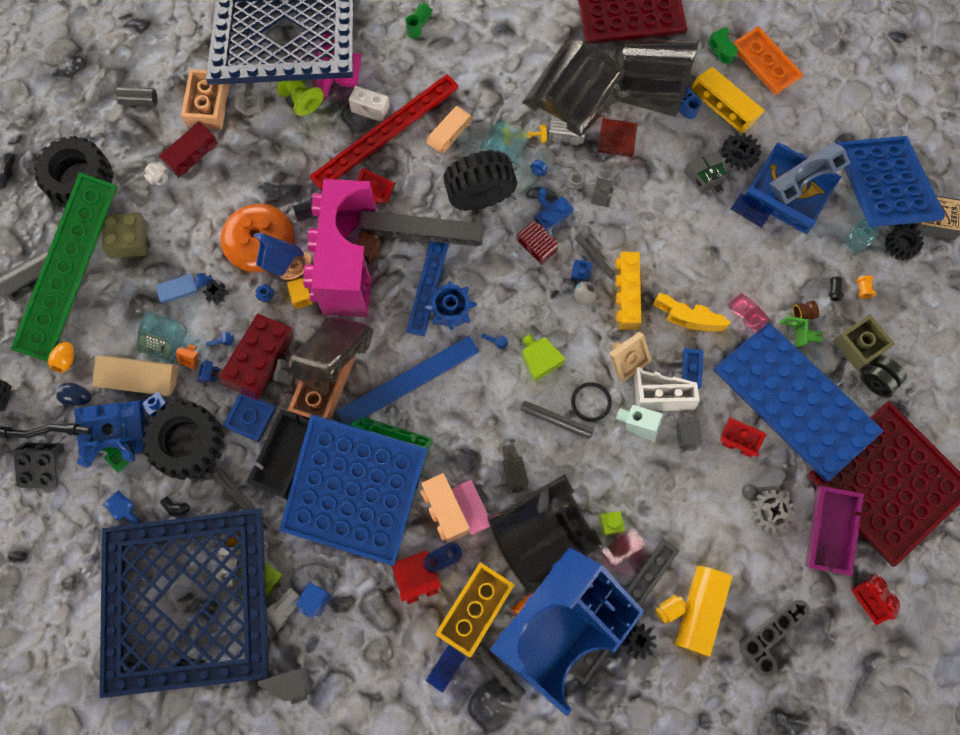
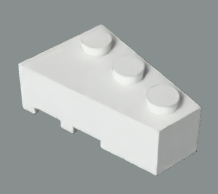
M636 367L633 376L636 406L652 411L696 409L700 401L696 382L677 377L670 378L660 375L661 373L658 372L651 373L642 370L643 368Z

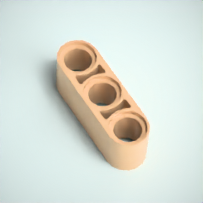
M456 106L429 135L426 143L440 154H443L472 121V115Z

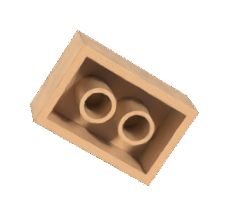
M190 69L181 112L184 123L187 127L192 128L199 121L207 129L222 130L230 84L208 85L206 81L207 70Z
M444 473L421 483L423 488L420 490L421 496L425 504L429 503L431 506L428 510L433 522L438 521L440 525L437 529L442 541L446 539L449 544L470 534V528Z

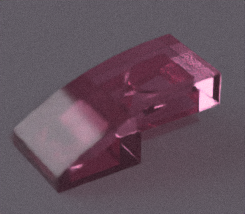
M743 293L739 294L729 303V309L742 317L743 323L755 332H758L770 322L769 317L763 310Z

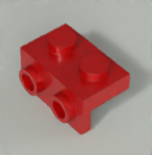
M729 417L720 435V440L723 442L722 445L727 448L734 449L735 447L740 449L741 453L745 456L752 457L754 455L758 457V451L767 433Z

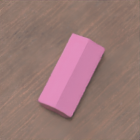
M472 480L451 489L470 528L471 535H476L492 526V522Z

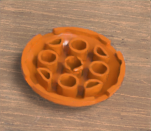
M250 204L236 210L226 220L221 231V248L226 258L235 267L247 272L266 271L256 265L260 244L253 237L256 233H264L294 244L293 226L289 218L278 208L267 204Z

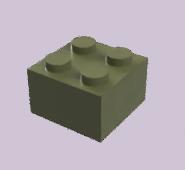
M140 212L107 215L102 228V250L110 259L147 255V221Z
M871 314L833 340L856 371L895 345Z

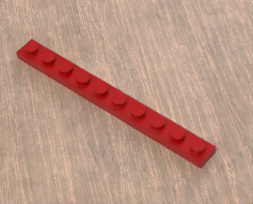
M446 74L309 176L311 181L322 192L323 179L338 180L459 89V85Z

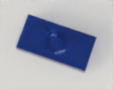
M740 193L731 207L732 211L761 228L772 213L771 210Z
M448 645L425 681L443 693L466 656L451 645Z

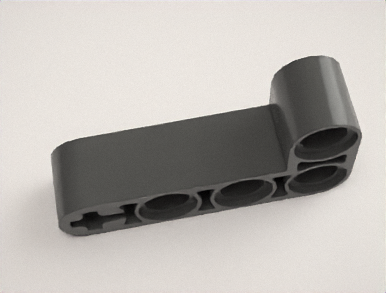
M796 600L787 603L740 642V653L757 674L770 676L776 672L777 663L767 650L809 616L810 607L805 601ZM796 606L800 608L798 610L799 614L790 615L791 613H794L797 610ZM780 617L785 620L784 628H781L779 625ZM764 630H767L770 633V639L768 641H766L763 637ZM750 642L755 647V650L752 654H750L747 650V645ZM763 660H766L768 663L766 671H763L761 668Z

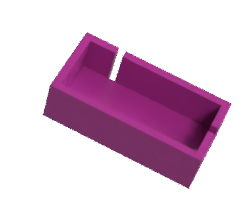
M824 486L816 488L805 567L852 576L861 516L852 515V512L862 511L864 494Z

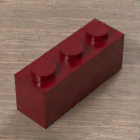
M198 121L161 153L159 158L179 178L181 175L186 174L195 163H198L205 154L212 151L218 142L214 134Z

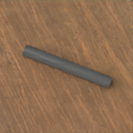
M580 234L575 237L578 244L605 274L612 279L616 275L615 272Z

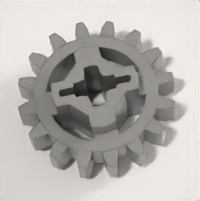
M770 490V493L763 491L762 495H756L758 501H752L751 504L755 508L750 509V512L755 514V516L751 517V520L758 521L755 526H763L762 531L767 532L769 530L770 534H775L776 531L782 533L783 528L789 529L788 523L794 522L791 515L796 514V512L791 511L794 504L788 503L790 497L783 498V492H778L776 495V490ZM769 498L773 499L769 504L764 503ZM776 520L781 521L778 525H773Z

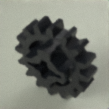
M738 132L734 136L729 135L721 148L723 152L722 158H726L725 164L730 162V168L737 166V170L741 167L747 170L748 166L752 168L758 162L762 153L759 150L761 145H756L758 140H752L751 134L747 137L745 132H743L742 136Z

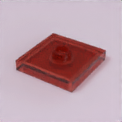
M602 118L597 152L633 157L637 123Z

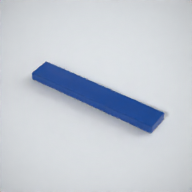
M430 242L406 330L409 334L423 337L426 335L432 310L425 308V305L432 302L433 294L431 289H438L449 247L448 243Z

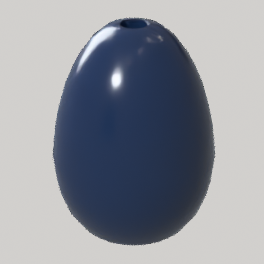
M64 383L59 386L56 398L60 403L67 406H82L91 401V393L78 384Z

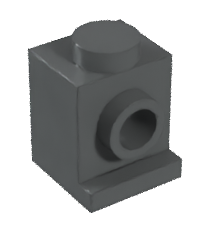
M597 178L591 204L609 208L613 194V188H610L612 181Z

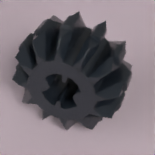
M642 623L639 628L635 624L632 628L633 631L631 630L625 638L627 643H622L621 645L622 647L629 646L626 654L629 655L633 652V659H637L639 654L641 659H646V653L648 655L653 654L650 647H657L655 643H651V640H655L657 637L656 635L649 636L652 628H648L645 631V624ZM638 635L639 638H643V642L640 643L641 647H639V644H635Z

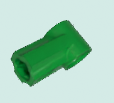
M424 2L419 4L413 14L406 17V34L408 37L415 39L421 36V29L433 13L428 4Z

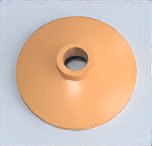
M303 252V256H295L285 274L280 277L284 280H291L302 276L305 265L312 264V256L307 252Z

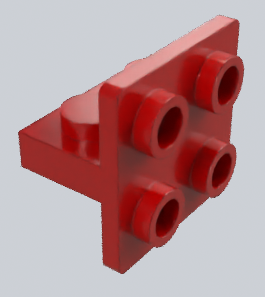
M873 573L869 579L852 587L851 591L877 626L888 619L895 620L901 608V603L895 594L889 592L884 578Z

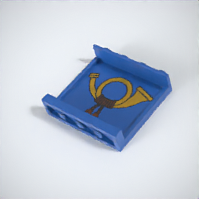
M777 142L743 200L807 235L816 223L818 215L842 176L837 173L819 175L804 185L802 195L790 203L784 204L776 198L770 183L808 158Z

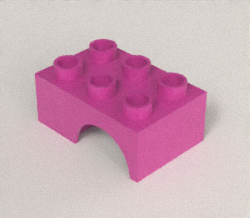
M323 179L322 193H314L312 196V215L318 217V229L310 228L308 232V251L314 252V265H305L303 282L305 288H310L311 302H318L323 315L368 318L372 275L368 273L364 246L353 244L347 241V239L357 227L360 211L377 212L370 181Z

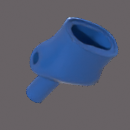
M119 490L103 504L116 520L125 517L131 524H137L140 521L131 512L134 503Z

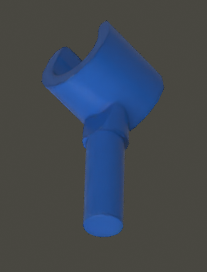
M223 332L222 339L206 342V346L217 344L229 346L233 343L234 336L229 332Z
M485 333L481 336L494 343L499 349H504L508 344V339L503 335L498 339Z

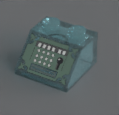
M146 310L138 327L137 351L173 364L176 358L175 352L181 347L188 329L182 322Z

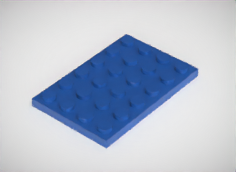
M907 136L837 142L838 145L845 148L850 160V164L844 167L869 227L941 221L944 219L945 213Z

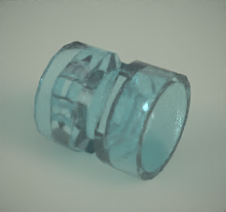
M866 219L860 220L847 233L845 242L851 250L863 251L878 237L879 228L869 227Z

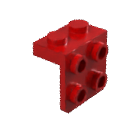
M365 168L361 169L357 181H370L374 202L380 205L382 202L388 203L396 184Z
M423 551L398 560L392 566L403 603L407 602L408 605L419 601V597L426 594L427 597L439 594L438 590L442 589L429 551Z

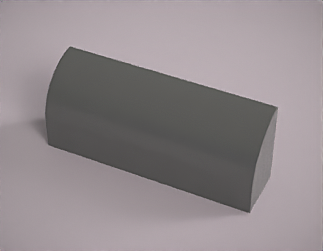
M49 248L0 275V287L5 296L14 302L34 290Z

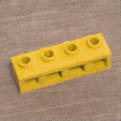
M621 251L619 258L615 260V269H618V275H616L615 285L618 287V293H616V304H618L616 322H619V330H638L641 324L640 252Z

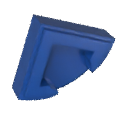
M205 273L197 274L194 284L198 289L205 287L206 284L213 283L214 279L210 274L206 276Z

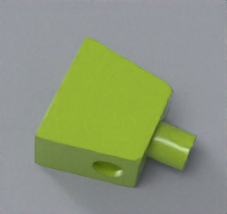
M528 334L522 339L526 348L522 350L521 356L533 383L564 365L565 357L545 337L536 341L532 334Z

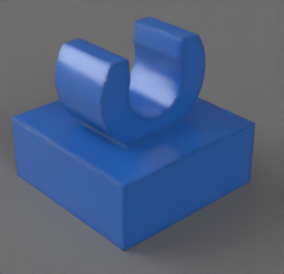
M575 259L571 279L589 282L593 263Z
M205 360L200 364L197 382L204 384L208 381H218V378L212 376V371L219 372L220 368L212 367L213 362Z

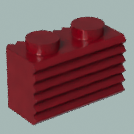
M532 221L522 229L516 238V241L541 265L558 251L559 245L555 237L545 233L544 227L540 223H535V221Z

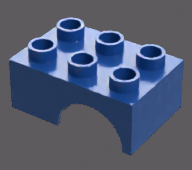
M569 548L563 557L554 564L551 572L534 594L527 599L524 607L510 625L501 632L499 639L490 651L533 690L568 716L573 709L566 702L564 685L571 667L582 656L594 650L605 649L615 653L645 611L603 565Z

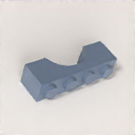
M833 142L772 181L770 186L776 198L784 204H788L802 195V188L808 181L822 174H835L849 165L850 160L845 148Z

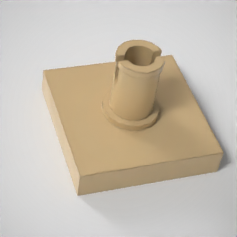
M641 332L636 333L623 344L620 341L615 342L612 346L613 351L609 353L618 380L622 383L634 375L636 367L643 368L652 361L645 337Z

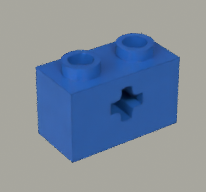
M308 582L296 605L300 607L299 612L307 617H320L333 594Z

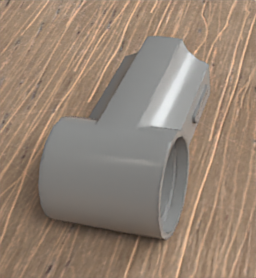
M290 588L276 604L273 603L267 608V623L275 631H278L289 620V616L298 607L296 603L300 595L293 588Z

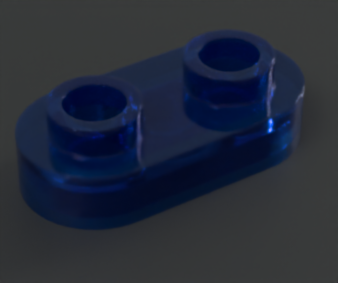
M448 543L425 556L423 560L424 568L429 573H438L461 559L462 550L458 544ZM448 551L453 554L452 558L447 555ZM434 560L436 566H432L430 564V561Z

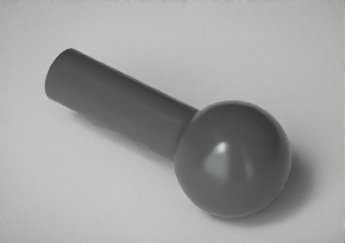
M746 484L742 488V495L744 498L751 500L756 495H762L763 491L770 493V490H776L777 494L780 492V487H756L753 484Z

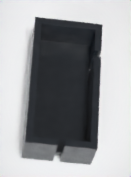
M283 409L280 410L256 460L259 465L263 466V469L261 470L258 466L254 465L246 481L248 484L288 500L309 420L303 417L299 418L297 415Z

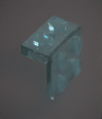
M497 119L495 125L490 127L487 134L488 138L483 140L480 150L501 151L509 156L512 163H515L529 138V134Z

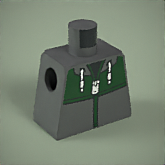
M718 150L687 163L684 173L700 192L703 193L711 189L715 197L724 192L721 185L727 178V172Z

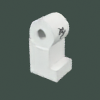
M223 547L218 552L219 560L221 561L229 554ZM238 549L235 553L241 558L242 550ZM232 556L225 565L233 571L240 562ZM222 568L216 577L223 583L230 573ZM232 577L226 586L235 587L237 579Z

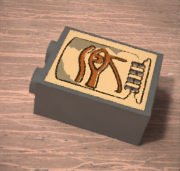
M936 195L945 213L944 219L941 221L909 223L911 229L916 227L915 231L921 232L920 235L955 240L960 236V199Z

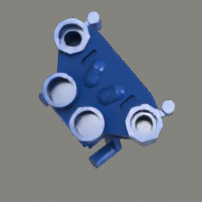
M143 400L74 409L75 423L80 426L92 427L93 429L91 435H77L79 456H82L77 459V464L83 468H89L93 464L98 452L107 447L119 449L123 459L127 462H134L135 456L131 449H134V453L143 452V448L146 447L142 444V438L146 437V434L143 433L146 426L144 407L142 405ZM107 423L114 427L111 435H105L102 431L103 426ZM126 441L131 442V449L126 443Z

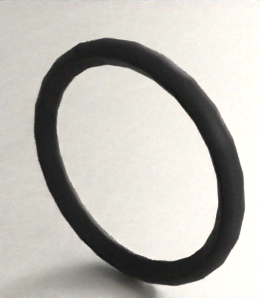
M594 382L581 384L574 390L571 397L573 411L579 418L586 421L603 419L609 413L612 405L611 396L607 389ZM594 386L605 393L608 404L603 414L590 418L582 415L577 410L575 398L582 388Z

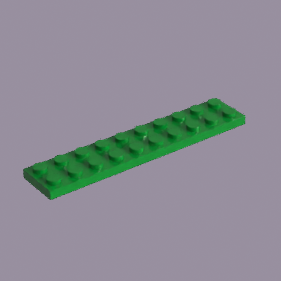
M79 172L10 350L48 362L51 351L58 345L116 194L117 185Z

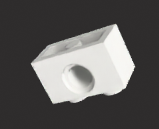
M355 86L349 98L351 112L380 122L386 119L390 110L388 96Z

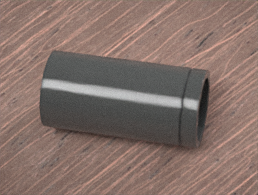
M117 87L116 99L119 105H157L158 97L155 88Z

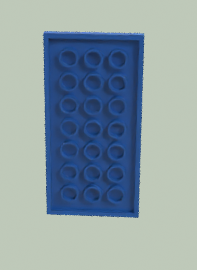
M770 322L766 323L713 370L826 483L884 431Z

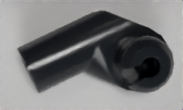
M168 496L160 501V504L170 516L182 517L190 511L187 503L174 504Z

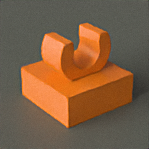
M189 344L186 349L179 347L175 352L178 364L196 370L199 365L198 352L195 351L197 346Z

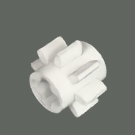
M150 163L146 166L144 177L151 185L154 183L161 185L167 180L166 174L168 171L161 163H158V165Z

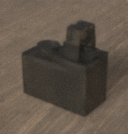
M514 444L503 446L502 475L507 495L526 491L529 482L522 456L519 457Z

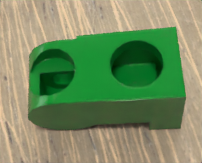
M727 27L711 33L708 44L722 63L731 64L736 57L738 48L729 40L728 35L730 32Z

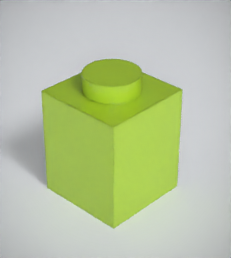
M621 511L601 514L598 517L602 537L621 534L625 531Z

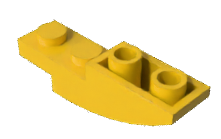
M659 293L653 303V306L669 314L666 319L667 321L688 329L707 332L725 331L731 322L725 316L711 312L706 306L696 304L692 310L687 304L679 303L667 294Z

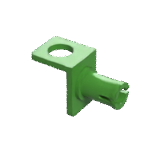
M787 316L779 321L780 325L796 327L795 347L797 349L805 346L808 341L821 343L823 340V336H819L824 335L822 331L808 329L807 319Z

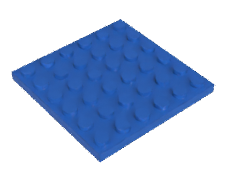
M312 414L309 419L279 531L394 566L428 448Z

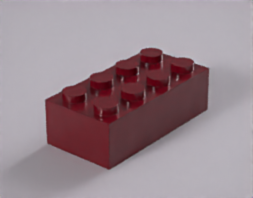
M257 313L219 375L222 385L258 401L276 370L278 358L285 354L294 339L292 328Z

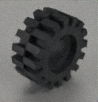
M903 224L900 227L897 226L886 237L885 241L887 242L885 246H889L886 250L887 252H892L889 254L890 256L896 255L895 259L897 260L900 257L902 261L905 259L909 260L923 248L924 242L922 240L924 238L923 236L919 237L921 232H916V227L911 229V225L905 227ZM903 237L907 239L910 247H903L899 243L898 238Z

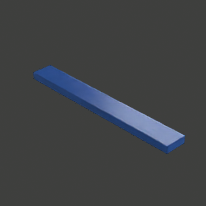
M468 336L336 412L344 424L351 425L359 417H368L477 355L479 350L471 337Z

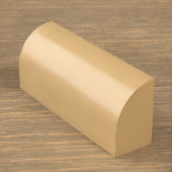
M105 355L95 356L92 387L147 394L159 392L163 396H170L176 386L179 365Z

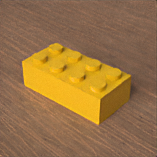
M480 562L435 635L471 658L515 584Z

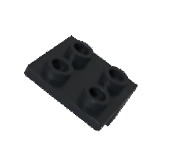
M24 442L14 449L17 487L56 489L58 487L56 458L64 451V444Z

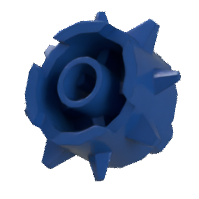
M448 281V284L441 286L439 290L432 288V302L425 305V308L433 311L434 318L432 324L439 323L453 330L455 326H459L464 322L470 323L469 310L477 306V303L469 301L467 294L469 287L461 289L460 286Z

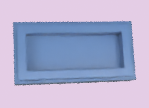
M193 274L157 284L156 289L160 302L164 304L197 293L198 289L194 284Z

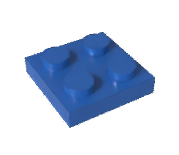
M239 394L223 427L259 443L277 408L259 399L256 401L243 394Z

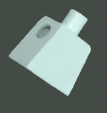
M632 405L630 412L619 409L616 419L626 422L627 431L653 442L656 441L662 426V413Z

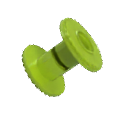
M306 80L278 81L276 86L278 94L283 97L291 96L293 103H295L294 112L298 116L309 115L322 104L324 98L323 91L318 87L308 89L304 84Z

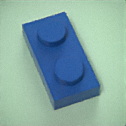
M684 348L681 379L696 382L698 389L702 387L704 350Z

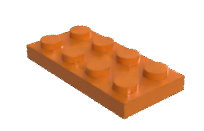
M759 26L733 42L738 48L737 55L775 96L800 80L804 75Z

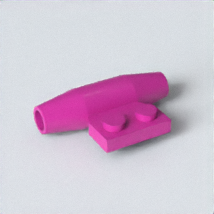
M329 33L323 35L326 39L331 36ZM326 44L322 48L324 50H328L329 48H331V46ZM316 51L315 56L318 57L322 53L320 51ZM353 53V78L313 80V88L318 87L323 91V100L328 98L333 81L340 86L351 88L358 86L362 54ZM326 56L322 61H329L331 58Z

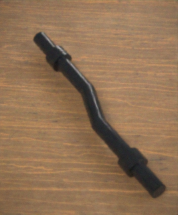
M50 423L31 430H16L11 427L2 426L0 427V438L9 439L16 437L28 439L51 431L63 432L74 436L79 434L91 435L93 429L92 427L80 426L76 423H69L68 425Z

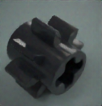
M214 280L213 283L206 284L207 287L203 294L207 296L206 300L208 303L213 301L217 305L221 301L225 302L224 298L225 295H228V292L225 290L223 283L218 285L216 280Z

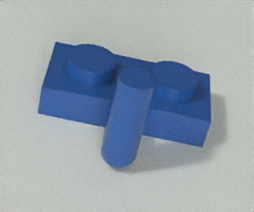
M541 188L539 190L538 202L544 209L534 216V220L540 223L546 232L573 213L574 208L563 196L550 204L545 199L546 189Z

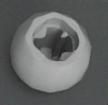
M580 282L575 287L574 297L580 304H591L597 297V289L590 282Z

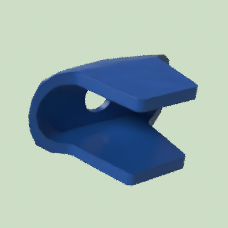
M264 233L253 235L260 243L256 265L266 271L283 276L293 258L304 255L301 248Z

